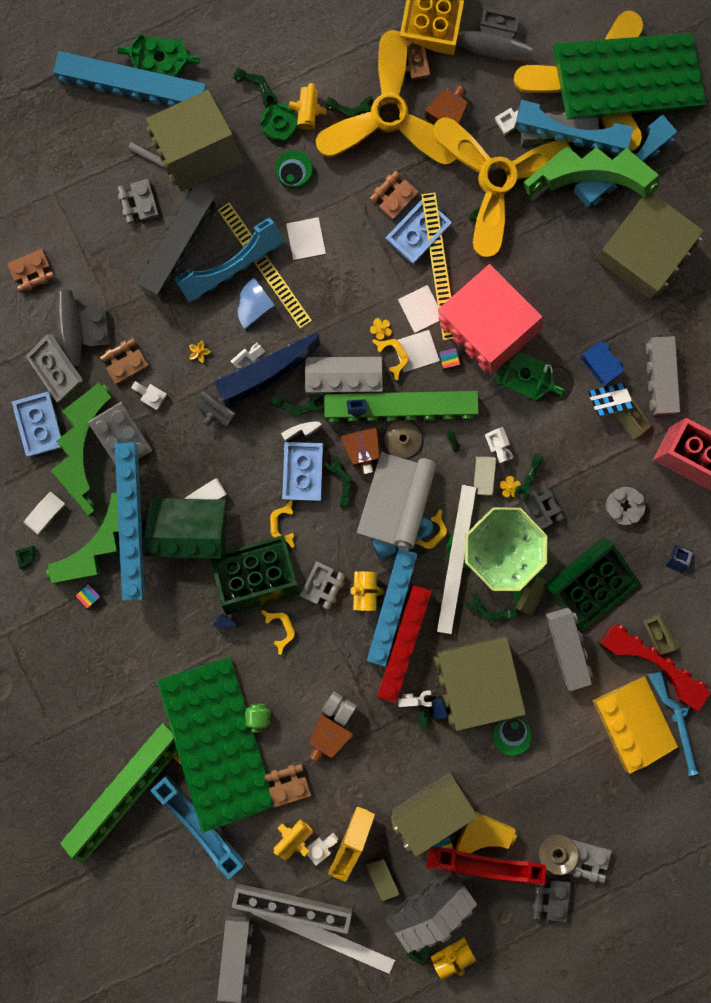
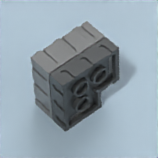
M450 873L430 881L419 893L407 897L385 919L407 953L413 950L419 952L427 945L432 947L438 941L442 943L447 941L452 936L450 933L462 926L461 921L472 915L473 912L471 910L477 904L466 887L463 886L464 884L457 874Z

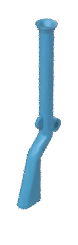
M662 671L647 674L662 702L675 712L672 720L677 722L689 770L688 776L699 774L696 770L684 721V716L687 715L690 707L681 708L678 703L669 698Z

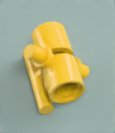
M310 83L308 87L301 88L300 101L289 102V109L296 110L298 113L297 127L301 129H314L316 116L319 114L326 115L327 112L326 107H320V104H317L318 90L315 84Z
M354 572V587L351 588V594L354 595L353 610L376 611L377 597L385 593L384 588L377 586V572Z
M301 819L292 829L290 827L287 828L282 823L278 830L282 833L283 839L274 847L275 855L285 861L295 852H300L304 857L307 856L310 851L305 847L306 844L304 842L314 832L311 827Z
M464 937L430 956L435 970L442 981L455 973L463 976L465 973L464 968L476 962Z

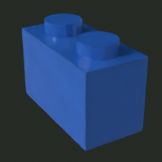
M600 340L583 353L580 359L604 387L621 374L624 369L622 368V362L617 357L614 358L610 353L611 348L608 344L602 343Z

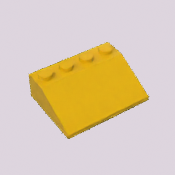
M406 0L400 38L435 52L454 55L464 0Z
M645 676L592 700L627 773L631 774L646 767L678 748Z

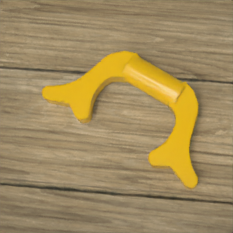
M373 339V343L378 346V352L381 353L387 346H393L401 358L399 365L389 368L394 373L395 380L398 381L400 371L408 363L407 353L398 340L378 341Z
M292 500L285 507L274 510L271 513L270 530L273 537L281 536L278 532L279 514H293L291 509ZM291 533L284 536L285 541L291 548H294L292 541L294 534Z
M438 510L436 516L431 517V521L439 525L440 531L429 542H424L420 539L415 544L425 549H432L446 536L447 529L441 519L442 510Z
M262 610L261 613L266 617V624L275 618H279L286 629L287 637L282 641L274 642L278 647V654L281 655L285 645L295 636L289 616L285 613H269Z

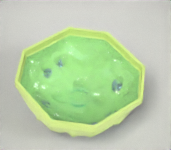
M492 508L465 535V563L492 591H520L547 564V535L521 508Z

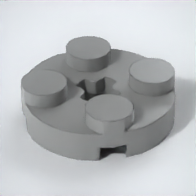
M631 487L616 489L607 498V514H609L613 522L619 525L636 523L645 511L644 497ZM627 501L630 509L623 511L621 503Z

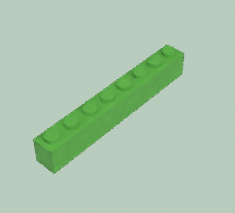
M478 391L324 394L325 420H329V423H339L340 419H348V422H359V419H367V422H377L379 418H386V421L390 422L398 421L397 418H405V421H416L417 418L423 417L426 421L436 420V417H443V420H454L455 417L471 420L474 419V416L478 415ZM366 399L367 412L359 417L348 414V400Z
M162 723L155 730L153 735L143 744L142 748L60 843L72 859L84 863L176 755L177 749L168 725Z

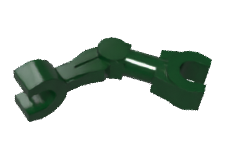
M235 67L233 79L238 81L247 80L257 84L262 91V102L265 107H268V98L273 99L274 104L277 103V96L271 89H268L264 76L249 74L243 69Z
M328 97L325 107L332 111L336 110L344 116L351 118L363 112L364 114L371 112V107L367 103L373 101V97H367L360 103V106L351 109L338 104L336 100Z
M319 395L312 397L307 404L300 407L290 405L277 396H273L271 400L272 405L283 408L296 417L308 411H320L324 408L323 405L315 406L314 404L315 400L320 399Z
M534 454L523 486L516 487L514 497H517L518 494H523V500H528L530 494L529 486L534 482L543 456Z
M333 455L332 459L335 461V465L330 466L327 462L324 465L327 470L334 474L337 473L342 479L343 491L340 507L347 508L351 476L342 469L339 459Z
M475 594L471 595L475 599L473 605L467 601L465 602L466 607L478 611L487 621L503 617H517L516 608L499 612L488 611Z

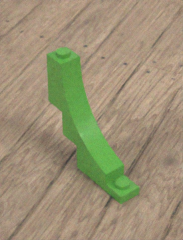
M566 146L524 181L525 191L530 197L540 192L544 185L553 191L559 187L581 181L617 183L638 192L644 198L650 193L653 194L659 187V175L627 148L611 160L597 147L581 159Z
M100 383L96 384L62 411V414L71 423L73 428L59 438L56 443L68 457L50 471L87 516L94 511L92 508L94 506L93 502L88 497L84 498L82 496L90 490L83 465L84 441L90 426L88 421L93 419L98 411L111 399L110 390L106 385L101 386Z
M117 492L111 493L107 515L95 536L82 549L70 557L48 564L49 569H46V574L51 583L56 584L100 575L97 556L120 552L117 533H119Z

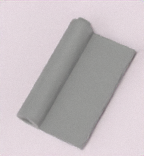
M381 452L356 534L397 546L403 551L413 549L437 464L426 458L419 459L418 463Z

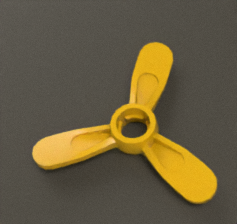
M633 11L623 12L617 17L605 39L639 37L643 28L641 17ZM525 65L517 69L514 75L515 87L522 92H561L557 68L554 66ZM631 114L600 117L604 129L613 127L614 123L633 127L628 150L633 152L640 146L642 139L641 131Z
M387 31L380 39L378 71L381 95L373 102L371 112L345 119L322 130L316 138V148L321 155L326 157L336 156L359 144L379 129L385 133H393L399 130L418 150L440 164L447 165L456 160L433 138L432 129L434 125L408 114V106L399 95L407 59V41L400 38L399 31ZM385 103L396 104L399 108L400 119L391 123L384 122L379 114V106Z
M450 118L437 120L432 129L433 138L453 157L479 173V185L485 192L473 236V249L478 255L482 257L494 256L501 247L505 224L504 194L514 187L516 180L532 176L564 147L567 146L571 149L567 142L553 141L541 145L514 161L501 156L490 158L477 141L456 121ZM492 166L502 168L507 175V181L501 188L491 184L488 179V172Z

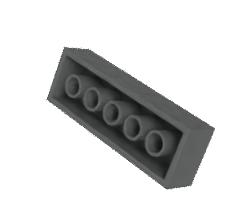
M198 185L187 191L184 204L177 208V216L174 221L169 222L166 228V235L164 238L161 237L159 239L156 252L149 256L145 271L142 270L137 278V284L141 290L162 303L175 282L173 278L180 274L219 207L216 196Z

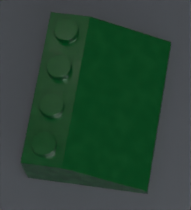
M150 498L144 536L145 557L216 559L225 557L226 500Z
M284 535L225 551V557L221 559L211 558L221 606L226 615L300 595Z
M602 537L544 586L562 609L569 608L572 613H576L578 619L576 626L583 633L639 587L641 583L615 545L605 537Z

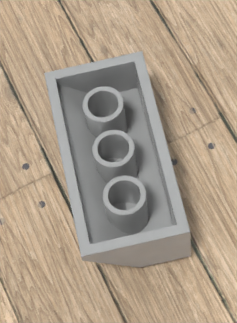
M307 357L305 365L306 396L382 393V357Z

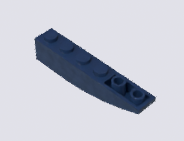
M318 333L306 335L302 340L288 344L286 348L273 351L263 359H256L252 364L240 367L234 373L218 378L214 384L224 405L227 408L265 390L294 370L320 344Z

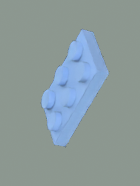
M421 200L388 234L386 240L409 262L414 264L441 233L443 234L452 222L438 210L441 229L428 242L423 202Z
M49 391L12 401L26 457L61 448L56 443L62 435Z
M285 442L282 500L321 501L323 443Z

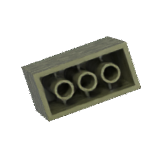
M209 90L146 118L149 124L146 129L167 173L171 174L169 177L173 186L178 185L181 192L244 163L233 134Z
M650 193L646 198L642 196L595 260L650 300L654 295L658 297L668 285L667 282L675 276L680 269L679 267L690 256V252L702 240L700 235L704 230L659 197Z
M497 637L436 652L437 656L433 658L436 668L440 669L441 675L438 676L441 688L445 689L446 694L442 696L446 708L449 707L450 713L447 714L448 722L456 731L526 715L507 637Z
M451 772L393 808L391 820L398 836L402 835L403 844L408 853L411 854L413 852L415 857H417L478 816Z

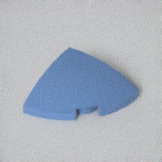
M254 277L244 286L240 294L238 316L244 330L260 320L261 316L275 307Z

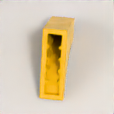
M360 807L356 808L328 875L344 882L347 881L363 850L375 814Z
M475 811L478 817L463 827L455 849L469 854L488 846L509 849L510 845H514L516 841V830L509 825Z

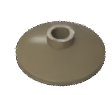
M400 420L392 423L384 435V444L388 452L400 458H408L416 454L422 443V435L419 428L410 421ZM401 435H405L407 437V440L405 442L400 441L399 438Z
M552 835L541 844L539 859L541 864L546 865L547 871L552 874L563 875L572 871L576 866L578 850L570 838L564 835ZM557 850H561L563 852L562 857H558L556 855Z

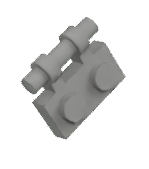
M149 179L131 183L132 191L126 192L124 185L118 187V198L122 202L124 209L122 213L126 217L128 224L134 223L133 216L138 214L140 221L159 217ZM131 199L135 200L136 207L134 208L130 206L129 200Z
M316 561L300 596L318 604L321 597L325 599L323 607L330 610L332 603L335 604L337 598L335 597L339 589L344 585L343 580L346 575L339 572L335 579L331 577L334 569ZM330 582L333 585L329 594H326L323 591L327 583Z
M572 840L578 850V862L568 874H572V877L575 878L583 877L589 879L593 883H604L605 875L598 874L599 868L607 870L612 851ZM582 863L592 866L591 871L581 869Z

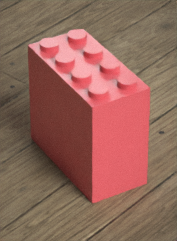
M490 264L438 309V319L440 320L439 325L446 333L449 331L453 335V340L459 346L462 344L466 348L465 352L471 359L475 358L479 362V367L484 372L488 371L491 375L542 330L543 317Z
M685 418L669 427L653 461L711 491V431Z

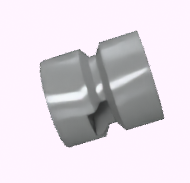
M333 691L322 708L321 713L327 717L334 716V721L344 727L357 705L349 700L343 701V696Z

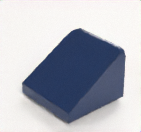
M675 545L666 566L677 572L684 573L689 567L693 552Z
M220 614L213 626L235 628L238 626V623L225 614Z
M442 697L428 701L432 702V706H429L432 719L448 717Z

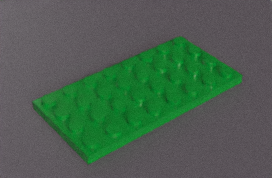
M692 33L555 43L552 46L567 120L703 108L707 105Z
M227 657L156 680L201 832L205 833L274 807L269 791V783L265 781L264 776L266 773L254 734L251 732V728L245 725L246 707L231 658Z

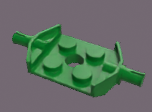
M140 33L131 44V47H117V54L128 55L135 68L168 76L179 77L189 63L200 64V56L187 54L181 38L179 40L143 36ZM163 54L165 58L163 61L157 62L155 56Z
M519 351L496 370L497 385L500 384L534 399L533 401L538 400L548 391L561 396L564 388L554 384L551 365ZM522 369H527L530 372L528 379L521 378L520 371Z

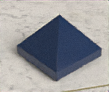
M366 399L348 400V414L355 417L365 414L367 412Z

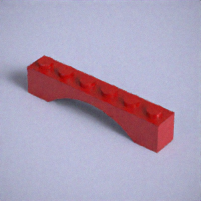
M412 585L377 697L396 703L432 591Z
M610 625L598 644L614 655H635L654 663L670 679L677 698L693 710H700L711 693L706 689L708 685L699 679L696 682L690 678L692 674L685 669H677L674 661L667 657L665 659L660 657V652L652 646L649 648L644 646V641L636 635L632 637L627 634L628 630L622 625Z
M438 846L428 849L427 869L529 886L545 885V864L478 856Z

